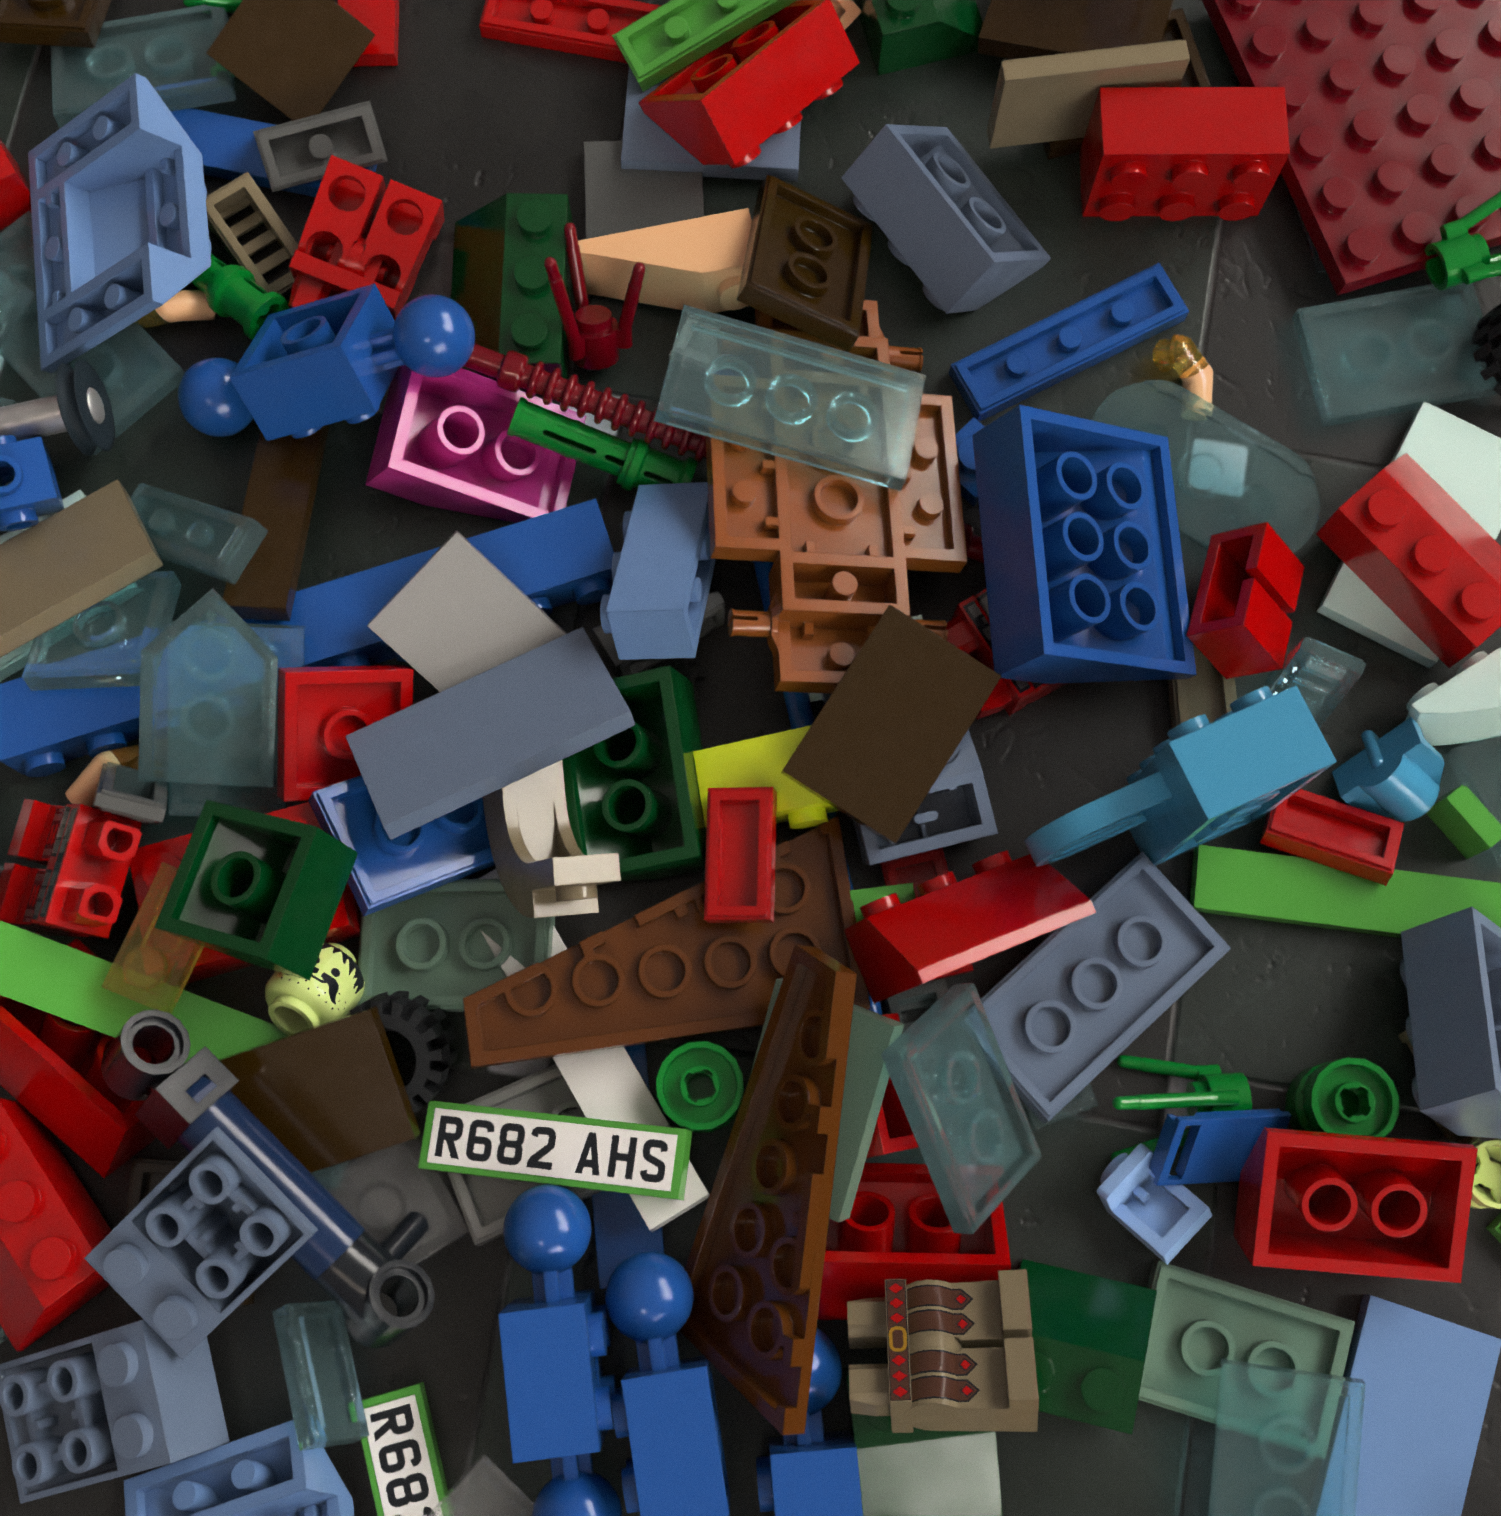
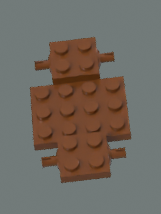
M864 300L859 338L849 352L755 309L756 329L754 334L718 331L716 356L719 358L752 359L759 381L708 377L704 389L710 559L774 562L769 572L770 605L768 610L750 611L731 608L728 614L727 627H729V637L746 636L765 637L767 639V644L773 655L775 691L832 694L889 605L911 617L907 570L960 573L967 563L952 396L892 391L891 370L919 374L923 366L922 347L889 346L888 338H885L879 327L878 303L873 300ZM914 619L947 641L948 630H945L947 627L946 620Z

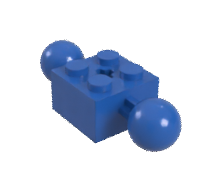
M374 283L268 315L239 363L225 358H207L193 364L184 373L179 383L178 404L186 421L199 432L209 436L226 437L237 434L245 429L254 419L266 441L292 435L296 439L304 438L317 432L325 425L343 420L349 424H355L373 416L379 410L380 403L391 381L395 378L399 366L406 365L415 373L431 378L445 377L457 372L467 363L472 355L475 345L474 325L467 311L459 303L446 296L436 294L414 298L401 309L394 321Z
M553 1184L537 1185L521 1193L510 1205L503 1224L505 1246L512 1259L522 1268L531 1272L533 1297L514 1299L498 1313L513 1463L550 1459L552 1479L540 1490L533 1506L532 1516H622V1506L616 1490L608 1480L594 1472L592 1453L600 1452L608 1430L615 1429L611 1394L616 1393L615 1374L603 1375L601 1357L607 1356V1347L612 1346L610 1317L606 1304L596 1305L594 1289L575 1291L572 1266L581 1259L589 1245L592 1230L591 1219L585 1204L574 1192Z
M655 1251L636 1253L623 1260L615 1268L609 1278L605 1295L606 1308L612 1323L626 1337L635 1340L639 1366L629 1368L621 1380L622 1386L616 1387V1393L611 1394L617 1439L629 1437L632 1458L626 1459V1467L621 1469L626 1511L628 1514L640 1512V1516H729L731 1494L711 1362L704 1355L680 1359L676 1333L685 1325L693 1308L694 1292L691 1279L684 1267L669 1255Z
M818 1328L816 1329L805 1434L768 1437L770 1456L756 1457L760 1512L774 1511L775 1516H863L857 1447L849 1430L824 1432L822 1409L830 1403L838 1391L842 1377V1363L834 1342Z

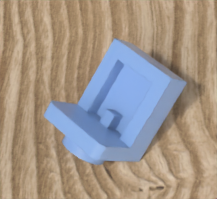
M1140 1143L1129 1155L1121 1153L1108 1164L1102 1173L1101 1185L1097 1189V1194L1106 1211L1168 1265L1212 1217V1213L1204 1202L1183 1185L1156 1186L1153 1182L1155 1176L1149 1169L1153 1152Z

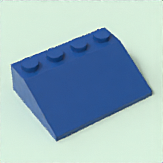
M1020 404L973 434L994 671L1000 674L1001 678L1044 684L1189 679L1196 676L1193 643L1187 637L1190 616L1168 437Z

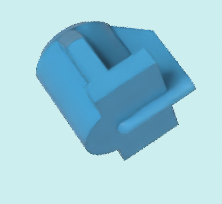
M1412 717L1381 738L1371 730L1364 731L1361 734L1365 749L1332 771L1340 797L1351 806L1385 817H1393L1401 822L1411 821L1425 815L1434 806L1439 795L1445 763L1442 755L1425 740L1419 724Z

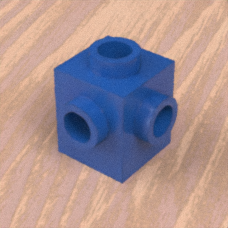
M0 435V531H17L30 528L39 523L37 516L65 509L51 456L42 437L17 441L16 436Z

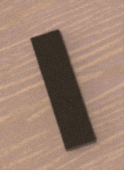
M330 424L323 426L310 436L299 439L288 435L266 441L260 431L221 603L226 618L290 621Z

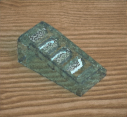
M1304 637L1285 656L1283 669L1269 672L1264 686H1268L1272 694L1275 695L1297 685L1320 728L1362 676L1367 663H1364L1360 658L1311 637Z

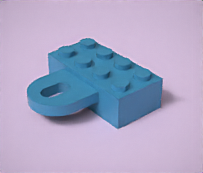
M1297 685L1275 695L1272 694L1268 686H1264L1232 702L1229 705L1232 711L1220 716L1211 724L1206 714H1202L1172 728L1167 732L1169 739L1155 746L1152 749L1154 755L1140 762L1139 766L1141 769L1126 778L1128 786L1063 815L1031 834L1024 842L1036 867H1040L1074 855L1130 830L1140 852H1143L1157 866L1194 849L1199 844L1203 845L1262 818L1337 761Z

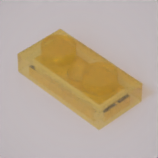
M162 862L101 987L154 1010L157 1009L172 1014L204 946L154 928L178 868Z

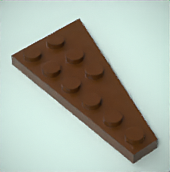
M839 815L790 841H785L776 846L774 923H708L704 920L705 881L635 914L632 918L603 932L600 931L580 941L571 948L540 963L537 962L463 998L471 1069L763 1027L776 979L784 978L795 944L817 947L857 973L854 1004L870 1010L868 989L844 932V929L856 923L853 900L850 897L849 890H851Z
M795 944L685 1266V1270L692 1282L694 1302L687 1322L679 1330L782 1435L805 1434L857 973L817 947Z

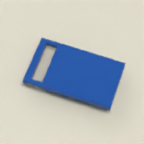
M1279 1108L1197 1112L1194 1116L1167 1114L1149 1165V1169L1155 1176L1153 1182L1156 1186L1239 1181L1240 1172L1264 1127L1287 1129L1292 1115L1288 1111L1282 1112ZM1186 1126H1190L1175 1169L1178 1175L1169 1176Z

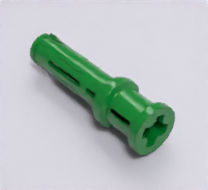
M212 253L211 266L190 282L205 294L208 305L213 312L220 317H231L243 326L244 334L250 340L254 339L268 315L289 309V301L278 292H267L255 283L254 275L244 266L226 265Z
M523 397L518 402L507 432L509 436H516L559 453L564 457L574 459L618 477L616 483L620 484L622 489L629 492L634 487L638 488L639 485L691 483L697 466V462H695L693 457L689 456L685 460H681L651 448L650 443H645L643 437L639 439L633 437L632 441L628 442L578 420H573L531 403Z

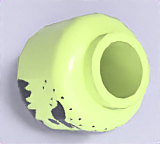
M324 942L310 981L277 971L270 977L265 986L268 1014L277 1028L287 1035L339 1019L349 1014V1011L356 1007L363 995L365 981L360 968L357 966L354 955L347 948L337 943Z

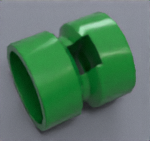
M708 1041L688 1042L674 1049L662 1062L656 1078L657 1098L664 1113L680 1128L691 1130L693 1133H712L727 1126L737 1115L744 1096L743 1073L737 1060L722 1046Z
M1346 1057L1321 1063L1301 1071L1291 1081L1288 1088L1285 1111L1292 1115L1289 1122L1293 1130L1385 1137L1393 1130L1399 1116V1095L1393 1080L1380 1066L1366 1059Z

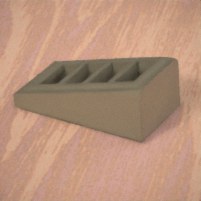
M246 172L207 196L208 227L235 264L244 266L254 275L256 284L267 292H278L285 296L291 292L294 283L291 271L269 285L262 275L286 260H291L295 250L298 249V244L250 174ZM250 205L255 213L229 228L224 220ZM264 223L268 231L241 246L237 238ZM277 241L281 249L254 265L250 256Z

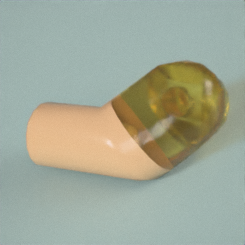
M181 290L162 306L134 323L143 328H151L182 321L214 320L215 312L210 309L206 296L201 290Z
M1174 334L1171 339L1165 338L1157 341L1153 348L1155 366L1164 373L1175 369L1182 380L1181 418L1190 422H1202L1210 419L1213 392L1212 367L1190 337L1183 334Z

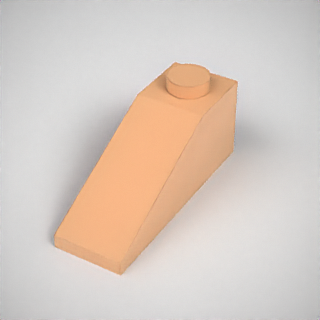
M749 208L578 240L587 294L624 300L633 266L641 262L645 265V274L638 303L690 312L700 310L710 314L749 307L737 301L752 224Z

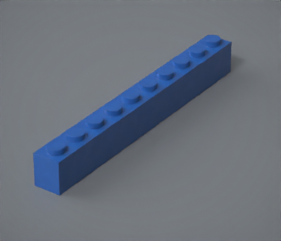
M596 498L466 538L548 616L553 612L552 608L574 601L579 605L597 603L601 601L604 594H610L614 551ZM440 547L296 591L290 621L226 618L225 614L1 683L0 762L23 775L26 774L28 777L48 776L63 770L66 767V761L85 755L94 758L100 752L127 747V742L149 735L153 738L172 737L185 732L189 728L188 723L209 716L215 719L236 717L247 712L250 709V703L272 696L278 699V668L371 666L396 658L397 661L405 662L399 654L367 625Z

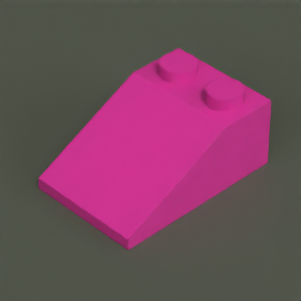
M406 365L398 367L396 376L390 384L365 485L422 505L514 523L563 509L567 505L576 460L564 457L559 453L516 436H509L507 432L521 397L531 403L573 420H578L584 424L586 415L583 418H579L576 411L568 409L563 412L560 410V405L552 402L549 405H545L543 399L537 396L529 399L524 391L518 390L516 393L502 389L497 386V381L464 368L449 376L431 378L419 375Z

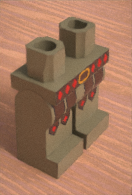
M1027 1269L998 1271V1280L949 1283L942 1280L927 1279L906 1285V1279L885 1280V1297L847 1301L849 1349L887 1348L888 1364L849 1365L851 1413L869 1416H891L892 1433H913V1427L929 1431L1037 1432L1039 1396Z

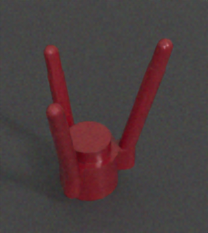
M568 222L564 226V234L576 307L575 317L555 258L547 257L544 261V266L567 337L569 359L574 361L579 367L589 370L609 368L619 361L620 349H628L633 346L632 325L642 289L645 265L638 262L633 266L618 323L612 317V313L607 307L589 305L576 227L573 223Z

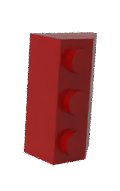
M798 0L676 72L638 103L644 114L701 164L729 165L730 168L734 169L754 160L761 153L759 145L771 135L785 132L798 124L803 118L801 111L810 103L822 100L838 91L843 86L841 78L860 62L831 0Z
M1407 453L1377 473L1342 504L1316 533L1448 668L1478 648L1501 627V546Z
M1005 850L972 864L975 876L957 882L953 871L917 885L920 897L901 904L897 893H893L860 907L864 919L844 929V932L872 1001L875 1004L1095 914L1096 910L1093 903L1050 864L1036 867L1030 854L1012 861L1008 850Z
M78 939L67 944L69 947L98 957ZM0 995L1 1087L103 1178H106L156 1138L135 1116V1113L146 1100L132 1101L121 1098L111 1091L103 1080L101 1072L103 1054L115 1039L114 1037ZM133 1047L137 1056L144 1062L157 1064L156 1058L147 1049Z
M0 1098V1325L17 1352L26 1349L110 1285L84 1258L112 1230L47 1127L19 1102Z
M1264 1127L1240 1172L1233 1236L1252 1266L1461 1283L1478 1149L1472 1144Z
M865 1163L850 1218L839 1223L829 1219L818 1319L847 1320V1301L885 1297V1280L906 1279V1285L927 1279L942 1280L949 1283L998 1280V1271L1011 1270L998 1165Z

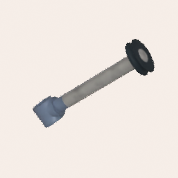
M80 359L75 364V369L63 363L57 368L55 377L56 395L0 407V435L16 436L17 441L68 432L75 446L84 455L92 456L97 446L102 451L107 452L114 446L115 423L111 403L102 380L88 361Z

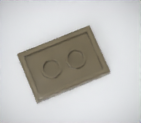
M1186 40L1002 61L987 126L990 149L1084 138L1100 87H1180L1190 61Z
M118 479L0 544V658L163 566L129 494Z

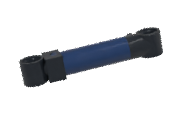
M157 1009L144 1010L131 1016L103 1054L101 1072L103 1080L109 1089L121 1098L132 1101L146 1100L135 1113V1116L168 1150L176 1142H179L190 1153L218 1126L317 1227L318 1231L291 1258L343 1310L346 1329L354 1340L365 1347L374 1349L389 1347L425 1321L434 1305L435 1293L432 1281L421 1267L414 1262L402 1259L428 1232L429 1223L426 1217L419 1212H409L379 1243L233 1094L231 1090L239 1080L206 1046L184 1064L188 1058L191 1043L189 1033L179 1019L168 1012ZM133 1047L147 1049L154 1055L157 1064L144 1062L137 1056ZM380 1293L386 1294L393 1300L397 1308V1316L385 1310L381 1304Z

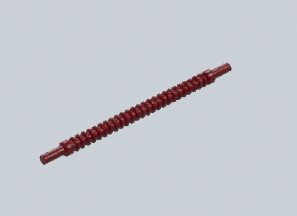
M476 343L471 357L464 365V367L496 378L497 386L513 393H516L520 388L525 389L526 396L529 399H532L535 394H540L543 396V403L545 405H549L552 400L560 402V410L563 412L567 411L569 406L577 409V416L579 418H583L586 413L594 415L595 424H600L603 419L610 421L613 431H616L619 426H624L628 428L627 434L629 437H633L636 432L645 435L644 441L647 444L651 443L653 438L660 440L663 450H667L670 445L678 447L679 456H684L687 451L694 453V460L697 463L706 458L705 429L699 430L696 428V421L694 419H690L687 424L681 423L679 421V414L676 412L670 418L662 415L663 409L660 406H657L654 411H649L645 408L646 402L644 400H640L637 405L631 404L627 393L622 394L620 398H615L612 396V389L610 387H606L603 392L595 389V382L592 380L586 386L578 383V375L576 374L571 375L569 379H565L561 376L562 371L558 367L552 373L544 370L545 364L542 361L537 362L533 366L529 364V357L514 350H509L504 355ZM964 522L967 558L984 564L982 536L974 534L973 526Z

